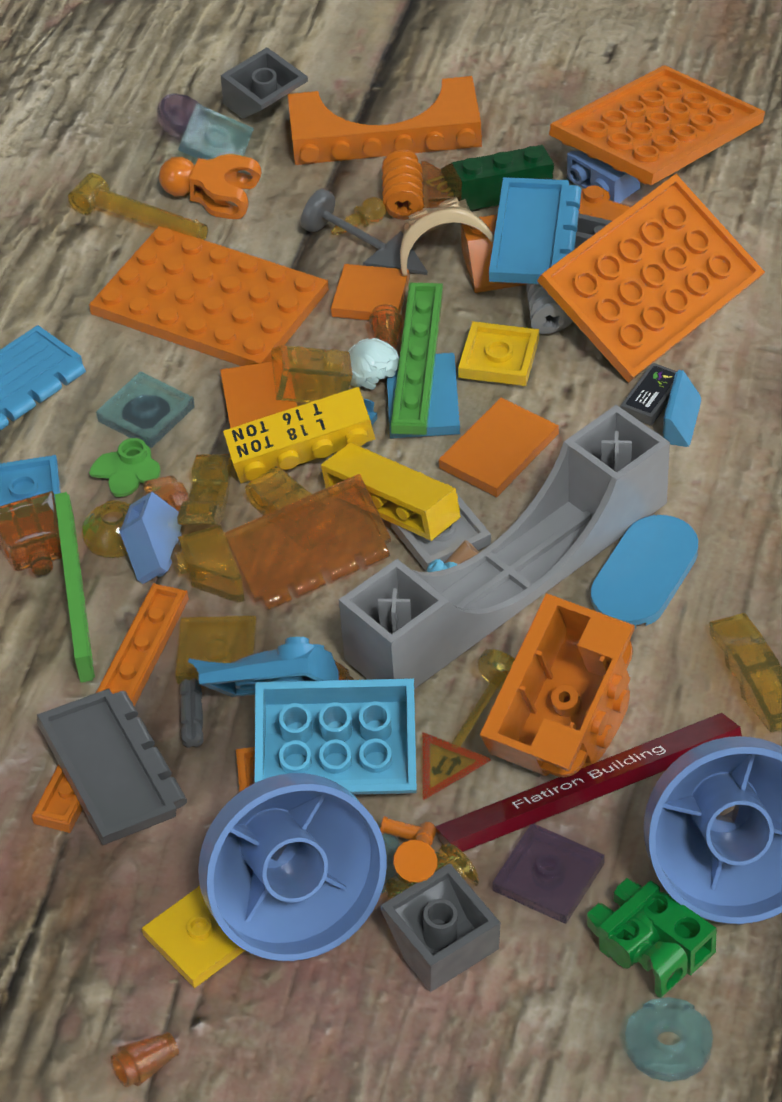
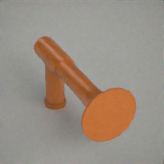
M384 816L380 827L382 835L388 834L408 839V841L403 842L397 848L394 854L396 872L409 882L419 883L428 880L437 868V855L431 847L436 835L435 825L431 822H424L420 826L388 819V817Z

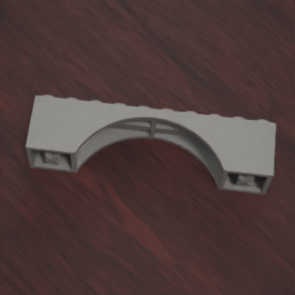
M618 405L606 411L563 442L554 467L536 497L512 526L483 551L461 564L434 572L412 570L396 559L340 598L339 608L345 660L368 680L414 679V689L622 537L633 523L652 515L667 504L670 442Z

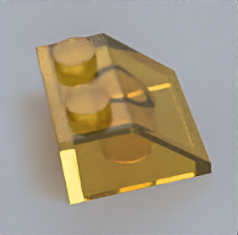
M282 345L272 348L271 359L276 400L309 403L349 390L353 374L350 353L348 351Z

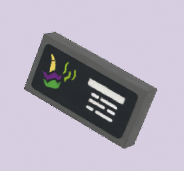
M652 363L620 405V408L640 422L652 426L668 404L675 374L678 371Z

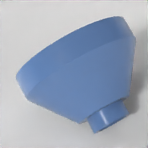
M735 736L712 740L689 750L674 761L662 774L653 788L646 806L643 827L644 841L650 862L658 879L676 902L680 905H685L700 917L715 922L727 924L753 923L782 913V746L760 738ZM735 806L734 810L723 816L719 815L725 809Z
M306 773L281 774L263 779L245 788L234 796L217 814L202 843L198 866L199 883L208 910L223 932L239 947L251 954L270 960H303L321 955L339 946L366 922L383 890L387 869V855L378 824L369 811L346 788L318 775Z

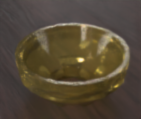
M116 500L107 501L94 508L86 516L82 526L83 541L92 553L105 558H119L128 555L120 530L131 505L130 503ZM110 512H119L123 515L114 522L103 520V517Z

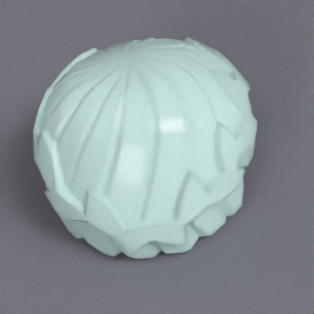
M376 338L363 339L352 346L347 352L344 363V376L350 385L354 387L363 386L372 390L375 389L379 379L395 375V371L399 367L400 358L397 351L389 343Z

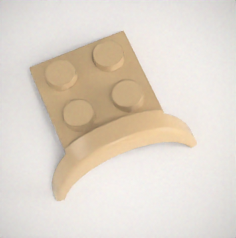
M454 197L440 203L439 209L427 212V209L409 215V221L405 222L400 248L403 276L408 275L407 260L410 250L422 234L454 222L477 228L491 242L494 241V235L489 227L476 214L470 211L466 199L458 201V198Z

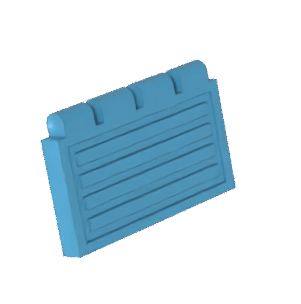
M503 177L489 267V282L539 284L537 280L542 273L575 249L582 193L581 187L569 185V180Z
M39 325L0 349V430L9 425L7 418L11 421L17 420L36 407L35 401L42 403L62 389L61 383L68 385L86 372L81 355Z

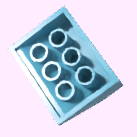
M414 679L255 682V783L281 774L306 773L330 779L346 788L353 795L417 793Z

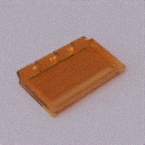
M360 474L225 532V538L255 602L263 599L268 611L292 600L288 587L293 586L298 597L325 586L326 582L322 575L324 571L328 572L332 582L360 570L356 560L358 556H361L366 567L390 557L386 544L391 542V537Z

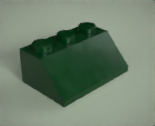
M538 145L451 162L441 168L440 174L444 177L443 180L448 182L446 185L448 188H451L450 193H454L452 197H457L458 201L466 199L471 211L499 205L503 177L553 180L554 163L545 147Z

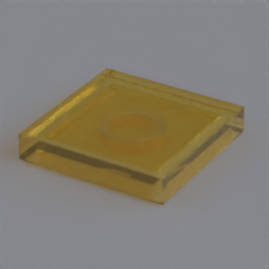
M256 616L181 617L176 668L177 684H181L185 679L192 680L195 678L199 680V673L195 666L188 662L189 658L208 662L232 663L255 654L257 636Z

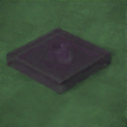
M531 824L492 882L493 891L567 924L603 867L605 855L541 826Z

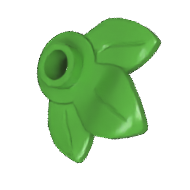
M138 438L124 440L119 445L117 452L102 454L93 463L89 471L91 477L109 479L110 491L115 497H124L132 494L137 490L140 483L155 484L161 473L159 463L152 459L149 446Z

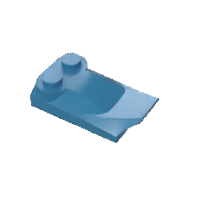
M306 637L286 638L285 644L278 646L276 650L252 654L232 663L208 662L191 658L188 660L199 673L200 685L231 697L255 695V682L339 680V671L332 653L325 650L324 645L309 644V638Z

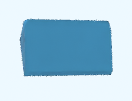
M678 370L675 374L664 415L663 438L668 440L670 445L689 447L702 400L699 392L684 370Z

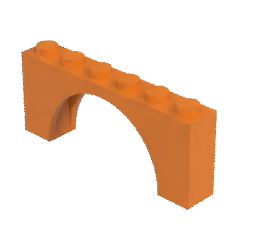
M472 76L442 79L440 94L427 110L411 119L387 125H366L345 120L332 113L323 104L318 91L288 94L295 165L383 157L398 150L423 153L482 147L481 118Z

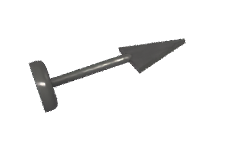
M321 188L310 197L301 216V226L303 229L309 232H317L329 221L379 249L363 262L364 266L401 269L400 248L404 235L402 231L385 244L333 215L335 197L331 191ZM411 248L407 260V269L410 273L427 275L428 271L413 248Z

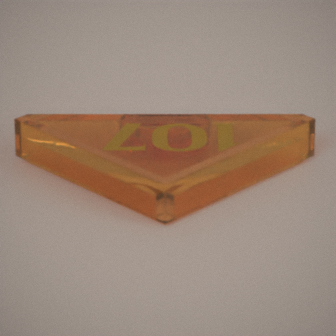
M421 161L423 170V208L440 207V203L454 198L455 195L442 171L427 161Z

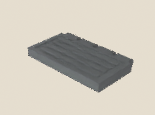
M110 689L37 714V724L102 846L176 817V810L187 803V799L176 779L170 777L172 772L158 747H153L155 742L142 719L137 717L138 712L127 692L120 691L112 694Z

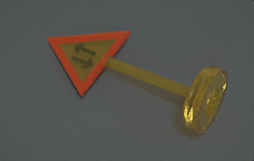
M486 649L482 652L477 661V666L481 676L489 684L452 743L422 732L423 800L491 761L489 757L461 746L496 690H501L515 660L511 655L495 649Z

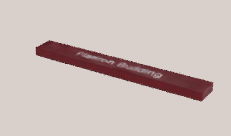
M719 713L583 767L572 776L558 777L435 826L438 839L453 855H457L666 771L680 756L703 743L725 737H742L741 728L726 715Z

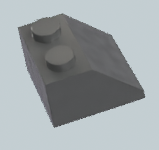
M266 47L221 75L223 104L240 117L245 118L263 110L308 82V76Z
M450 863L434 872L428 880L416 883L381 905V911L405 962L430 992L499 949L501 922Z

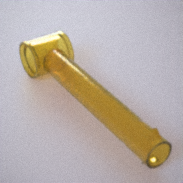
M88 173L68 194V201L72 208L83 215H88L96 207L156 228L158 226L169 228L172 231L189 237L205 240L208 234V226L200 223L197 219L184 218L183 216L109 191L107 182L96 173Z

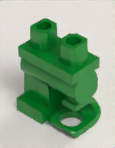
M626 878L614 891V902L621 906L613 912L603 903H598L587 913V926L599 937V951L608 958L611 956L623 968L628 969L639 962L646 971L652 969L655 976V994L658 998H662L685 975L689 974L691 976L716 953L717 928L685 905H680L669 894L660 892V887L651 880L642 887L631 879Z

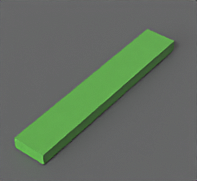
M409 283L391 420V434L427 435L443 299V283Z
M67 492L54 495L74 656L81 683L93 681L95 673L73 509L69 494Z

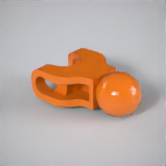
M224 154L209 160L198 158L195 165L192 161L181 156L171 157L165 161L160 167L158 178L165 192L175 197L190 194V201L202 204L205 210L212 216L226 219H241L246 214L249 206L247 194L242 189L254 188L260 180L262 171L256 160L236 154ZM245 170L249 172L251 175L240 173L238 171ZM228 201L234 202L237 206L231 205Z

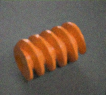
M398 150L386 156L382 165L383 206L390 216L396 219L407 220L409 215L423 210L424 207L423 170L415 153L407 150Z

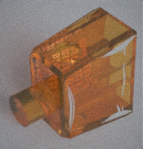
M53 491L0 506V550L13 570L21 571L31 568L33 574L42 576L51 572L53 569L52 561L62 558Z

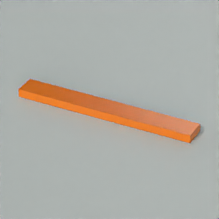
M155 583L152 584L96 693L106 689H110L112 694L126 691L135 707L189 600L186 590ZM58 764L32 814V819L36 825L71 833L83 808Z

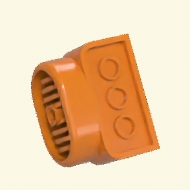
M546 593L481 730L480 736L489 753L544 776L553 774L559 777H568L577 773L581 768L596 763L606 752L628 709L630 699L628 684L630 677L627 668L633 655L630 638L635 626Z

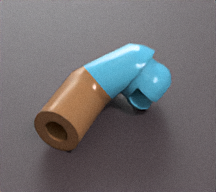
M465 540L444 563L440 559L433 560L427 567V572L451 568L472 558L479 552L469 541Z

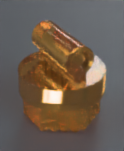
M173 475L144 482V490L147 494L154 492L182 515L191 511L188 492L183 483L177 482Z

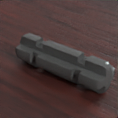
M185 679L180 684L182 744L187 748L192 746L199 747L203 743L202 688L198 679Z

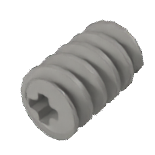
M526 283L531 327L533 329H539V334H551L570 326L572 319L540 284Z

